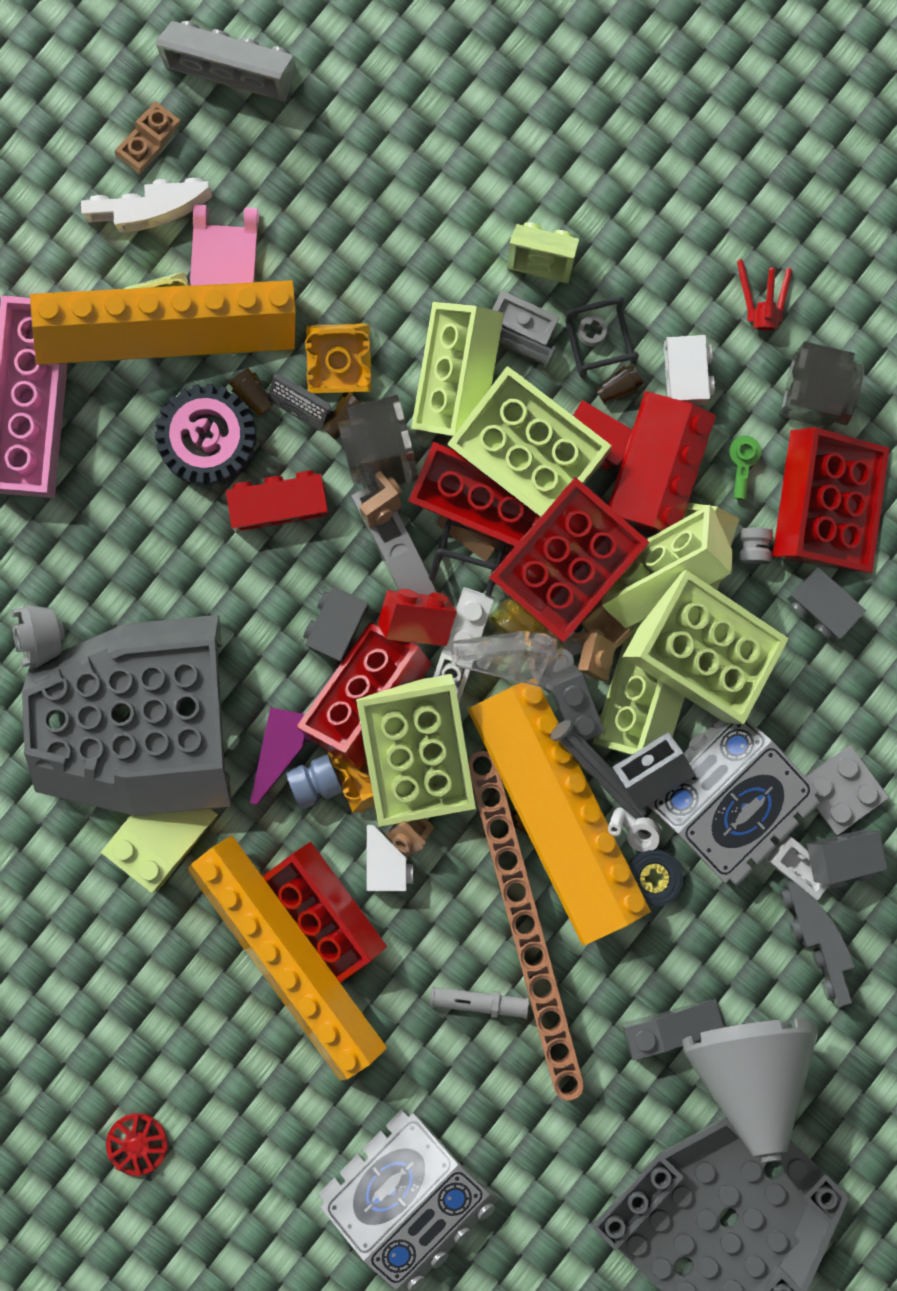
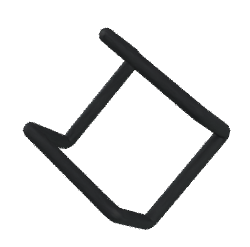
M616 297L572 308L567 311L565 322L578 373L581 378L585 377L587 370L628 360L630 364L633 363L635 365L637 363L639 354L633 352L622 309L625 302L624 297ZM617 304L616 311L627 354L583 365L572 324L573 315Z
M448 519L445 522L439 549L436 550L429 580H435L443 556L491 569L492 574L502 562L507 543L500 541L495 563L445 550L451 525L478 532ZM490 579L485 593L487 597L492 595L495 585Z

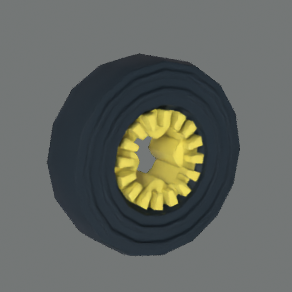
M661 849L648 850L637 853L629 861L628 866L648 907L664 906L671 903L679 895L683 886V871L679 862L670 853ZM651 869H655L656 873L663 876V879L658 880L657 887H653L650 882H645V876L650 875Z

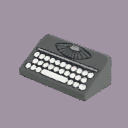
M275 373L268 392L270 401L313 428L322 430V427L332 414L331 405L279 373Z

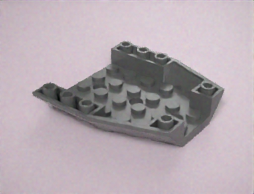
M211 615L123 624L61 651V655L38 668L29 666L22 689L24 755L35 792L133 816L232 807L230 774L225 771L217 649L222 647L220 616ZM187 699L194 700L196 704L194 713L190 716L180 715V704ZM120 706H128L131 712L128 720L122 723L116 722L114 719L115 710ZM56 712H63L65 715L64 725L58 729H52L49 724L50 717Z
M727 1117L660 1152L593 1223L591 1228L615 1251L617 1249L620 1250L661 1291H808L849 1196L791 1140L787 1152L780 1153L781 1172L775 1177H768L764 1172L766 1163H761L760 1156L753 1157ZM726 1208H732L737 1212V1219L731 1225H724L719 1220L720 1213ZM688 1257L692 1260V1268L689 1272L681 1274L674 1269V1264L678 1258Z

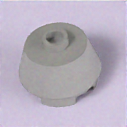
M24 604L23 608L11 610L12 618L18 617V625L12 626L16 652L23 651L25 659L20 660L21 667L34 666L38 668L61 655V641L65 640L64 628L61 621L57 622L53 609Z

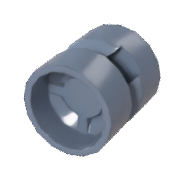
M329 754L312 760L309 768L300 765L286 771L290 787L301 810L318 804L319 797L321 796L330 799L343 793L342 785Z

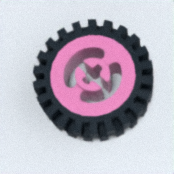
M199 384L192 385L193 389L190 390L183 388L179 390L180 395L177 397L172 395L168 399L170 403L167 407L163 405L160 410L162 415L160 419L157 418L155 424L157 426V432H155L157 450L169 470L185 482H191L195 486L203 484L206 487H213V484L216 483L220 485L226 484V480L237 478L239 476L238 473L248 467L249 459H252L254 456L253 450L257 444V432L252 415L246 404L239 399V396L234 392L231 394L227 388L222 386L215 388L213 384H206V387H200ZM202 415L217 416L228 425L229 433L226 437H222L217 424L213 422L211 426L207 418H202L195 422L192 421ZM210 428L213 438H206L202 444L199 434L201 432L207 433ZM190 434L195 446L198 449L201 446L206 453L214 452L217 449H220V451L207 457L194 455L186 449L184 437Z

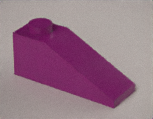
M270 707L250 800L251 804L258 805L262 802L304 749L305 742L312 741L311 738L297 728L305 714Z

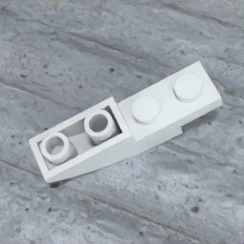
M188 178L183 183H172L170 180L160 179L153 181V184L144 185L145 197H141L138 194H124L122 198L109 199L107 196L96 195L90 197V200H81V213L87 222L114 221V225L119 233L140 231L172 222L193 211L194 204L203 205L212 198V189L209 182L201 178Z
M465 587L462 590L456 608L457 613L447 646H444L434 674V677L452 674L456 685L458 703L464 691L495 598L492 596L487 597L483 593Z

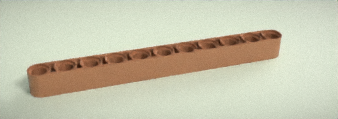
M478 751L468 761L472 787L554 1090L561 1099L566 1101L574 1100L582 1093L583 1080L502 780L489 753ZM484 756L490 760L491 770L488 774L478 775L474 772L473 762L476 758ZM487 788H494L500 794L499 802L493 807L484 805L481 800L482 792ZM497 819L504 820L508 825V832L502 838H496L490 833V825ZM505 851H511L517 857L516 865L511 869H503L498 863L499 856ZM513 883H520L525 888L524 897L518 901H513L507 896V889ZM521 915H529L534 920L533 928L528 932H520L516 929V920ZM530 947H538L542 951V958L536 964H530L524 959L525 951ZM539 979H546L551 983L550 991L542 996L533 992V984ZM547 1011H554L559 1014V1022L553 1027H546L541 1022L543 1014ZM557 1043H563L568 1047L567 1055L562 1059H555L550 1055L551 1047ZM566 1075L575 1077L577 1081L576 1086L570 1091H564L559 1088L560 1079Z

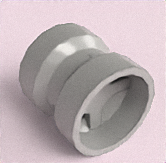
M768 528L740 529L743 549L740 551L739 561L752 564L771 563L772 552L769 550V543L773 540V530Z

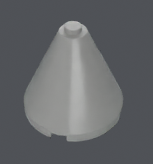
M794 1019L796 1028H792L790 1023H781L780 1020L741 1024L700 1033L702 1042H693L692 1036L682 1040L685 1057L753 1157L760 1156L761 1163L781 1160L780 1153H785L788 1150L818 1036L814 1019Z

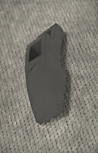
M787 880L782 882L784 890L780 891V895L785 909H791L794 921L790 922V928L795 941L800 940L801 944L806 947L816 946V949L812 950V955L817 968L823 969L826 981H822V987L827 1000H832L833 1004L839 1007L851 1004L852 1001L842 971L855 967L840 932L828 914L811 895L793 881Z

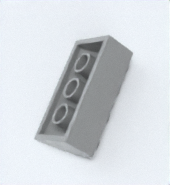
M171 21L156 42L166 69L286 102L296 64L294 55L282 47L274 46L270 49L260 46L257 41L250 38L238 40L231 38L229 34L221 30L213 29L210 32L200 29L198 25L189 21H182L181 23Z

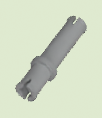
M432 986L429 1007L491 1014L493 1018L503 1015L527 1019L529 998L503 996L497 991H494L493 994ZM456 999H459V1000H467V1001H471V1002L457 1001Z

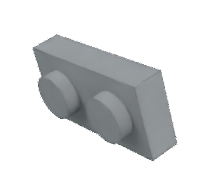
M502 290L492 309L504 313L503 327L547 346L559 320V316Z

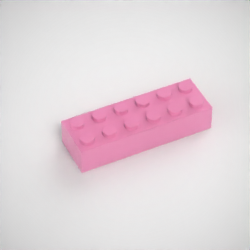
M1 296L0 494L55 498L68 363L36 365L30 298Z

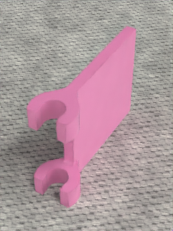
M194 204L190 285L254 282L257 233L260 212L257 208H244V227L208 225L209 208H207V205Z

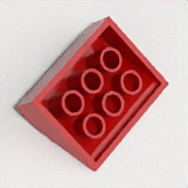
M817 427L790 430L772 556L798 563L872 573L890 448Z
M574 477L488 578L558 641L564 642L650 542L580 480Z
M311 841L262 876L339 982H342L365 966L387 948L385 942Z

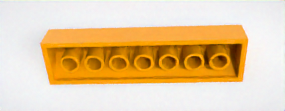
M293 280L30 294L36 365L294 350L296 312Z
M536 676L468 708L467 710L582 946L626 927L650 913L651 911L615 837L608 832L609 825L577 760L559 741L554 742L550 738L553 729L559 723Z
M232 835L213 846L187 868V872L339 1081L348 1080L369 1066L387 1049L381 1038Z

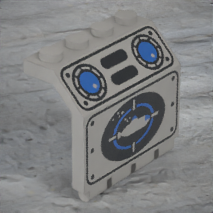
M714 717L712 720L713 725L705 733L697 734L690 741L689 748L684 752L695 776L650 803L647 807L666 822L721 881L726 883L730 880L734 885L738 886L753 871L746 862L751 859L758 866L776 848L770 839L774 836L779 842H782L799 825V822L793 816L797 813L802 819H805L820 802L814 796L818 790L777 745L748 719L744 724L725 723Z
M401 1109L386 1124V1127L392 1134L388 1136L383 1130H380L363 1148L368 1158L365 1160L358 1153L339 1172L345 1182L342 1184L338 1178L334 1177L318 1194L324 1201L320 1208L369 1267L395 1290L416 1291L425 1282L424 1276L432 1268L441 1266L447 1260L448 1252L456 1244H461L469 1238L472 1233L471 1228L479 1220H485L494 1212V1205L500 1198L492 1189L479 1183L461 1166L417 1114L412 1113L409 1116L405 1110Z

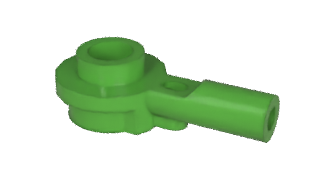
M750 436L736 438L729 448V457L733 465L737 467L733 499L746 500L749 469L757 463L761 456V447L758 441Z

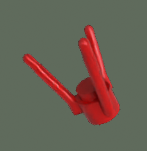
M739 259L737 265L748 311L747 322H753L754 330H778L779 323H783V309L790 285L792 269H786L777 308L776 303L773 302L775 268L771 267L769 269L766 302H758L757 308L754 309L742 259Z

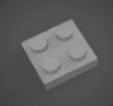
M847 745L805 776L818 790L814 795L820 802L815 808L836 836L889 798L851 745Z

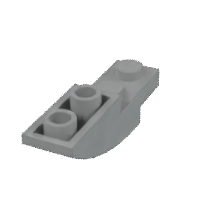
M377 483L351 495L361 518L359 506L381 491ZM397 511L393 513V516L386 523L377 524L371 529L365 523L398 591L400 589H410L417 594L425 595L436 592Z

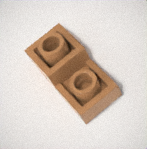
M155 101L135 122L133 132L115 149V156L140 175L169 141L180 125V119Z

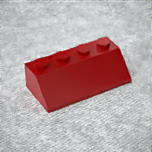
M645 392L608 506L630 525L652 535L683 520L716 415L692 403L652 392Z
M433 442L408 500L409 503L514 547L541 517L458 452Z
M369 623L301 719L297 728L332 755L360 770L367 758L356 699L420 680L432 664L419 646L411 642L387 640L378 626Z

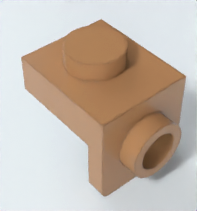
M381 471L375 474L378 488L381 491L359 506L362 518L370 529L377 524L386 523L393 516V513L402 507L399 497L402 491L392 477L387 479Z
M602 598L580 623L585 630L595 629L605 633V638L616 643L615 650L632 635V631L629 628H625L602 606Z
M586 629L585 633H573L572 640L583 646L578 671L597 681H608L616 643L605 638V633L595 629Z
M426 818L407 822L403 821L393 824L385 835L399 851L409 857L423 849L426 845L425 839L435 827Z

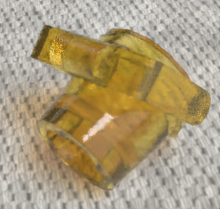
M505 600L488 616L492 625L503 636L514 644L523 647L526 651L536 645L546 632L542 625L512 600Z

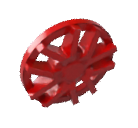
M131 1113L121 1117L113 1124L106 1139L108 1159L118 1171L132 1176H141L154 1171L165 1158L168 1148L167 1134L161 1123L154 1117L144 1113ZM134 1119L132 1131L122 1123ZM139 1119L147 1121L144 1132L137 1130ZM151 1124L157 1128L159 1134L148 1136ZM117 1128L127 1135L125 1139L113 1135ZM162 1140V1148L150 1147V1141ZM112 1141L116 1142L122 1147L113 1152ZM124 1151L128 1157L120 1164L115 1156ZM149 1153H160L159 1158L153 1164ZM144 1157L148 1168L141 1169L138 1158ZM132 1159L135 1170L124 1166Z

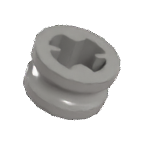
M595 315L585 317L579 324V340L589 347L598 346L604 341L607 334L605 321ZM591 324H596L598 326L597 331L601 330V335L595 334L593 339L587 337L588 331L584 332V327L590 328Z

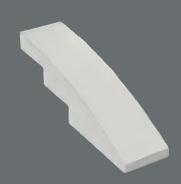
M773 836L770 840L776 848L764 860L789 880L799 885L814 899L818 900L827 889V884L814 882L808 850L790 836H787L782 842H779Z

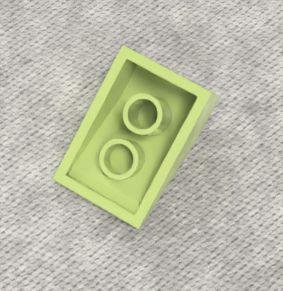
M524 223V226L517 224L510 240L507 269L568 284L579 239L574 238L572 233L564 230H555V233L542 230L540 225L534 223Z
M212 809L140 816L131 815L101 853L148 891L154 893L162 887L218 814Z

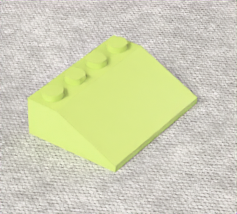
M508 366L447 444L539 516L548 509L574 477L585 484L612 450V446Z
M683 570L639 626L623 657L723 722L744 724L789 638L689 571Z
M452 674L420 679L356 699L379 827L403 821L407 822L476 809L456 685Z

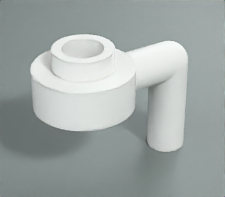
M616 808L608 826V832L611 835H619L624 826L628 829V843L635 850L644 852L654 850L658 846L661 828L654 820L645 817L635 819L623 808ZM640 830H647L650 834H644Z

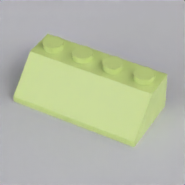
M432 303L411 429L454 436L491 388L504 316L503 312L472 305Z
M710 505L648 538L647 540L650 543L602 597V606L625 628L638 622H643L683 570L689 571L708 585L721 581L731 574L732 549L717 515Z

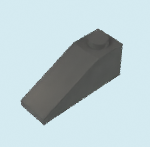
M715 998L621 1023L629 1055L633 1061L683 1046L682 1040L688 1036H692V1040L695 1042L701 1039L700 1033L724 1028Z

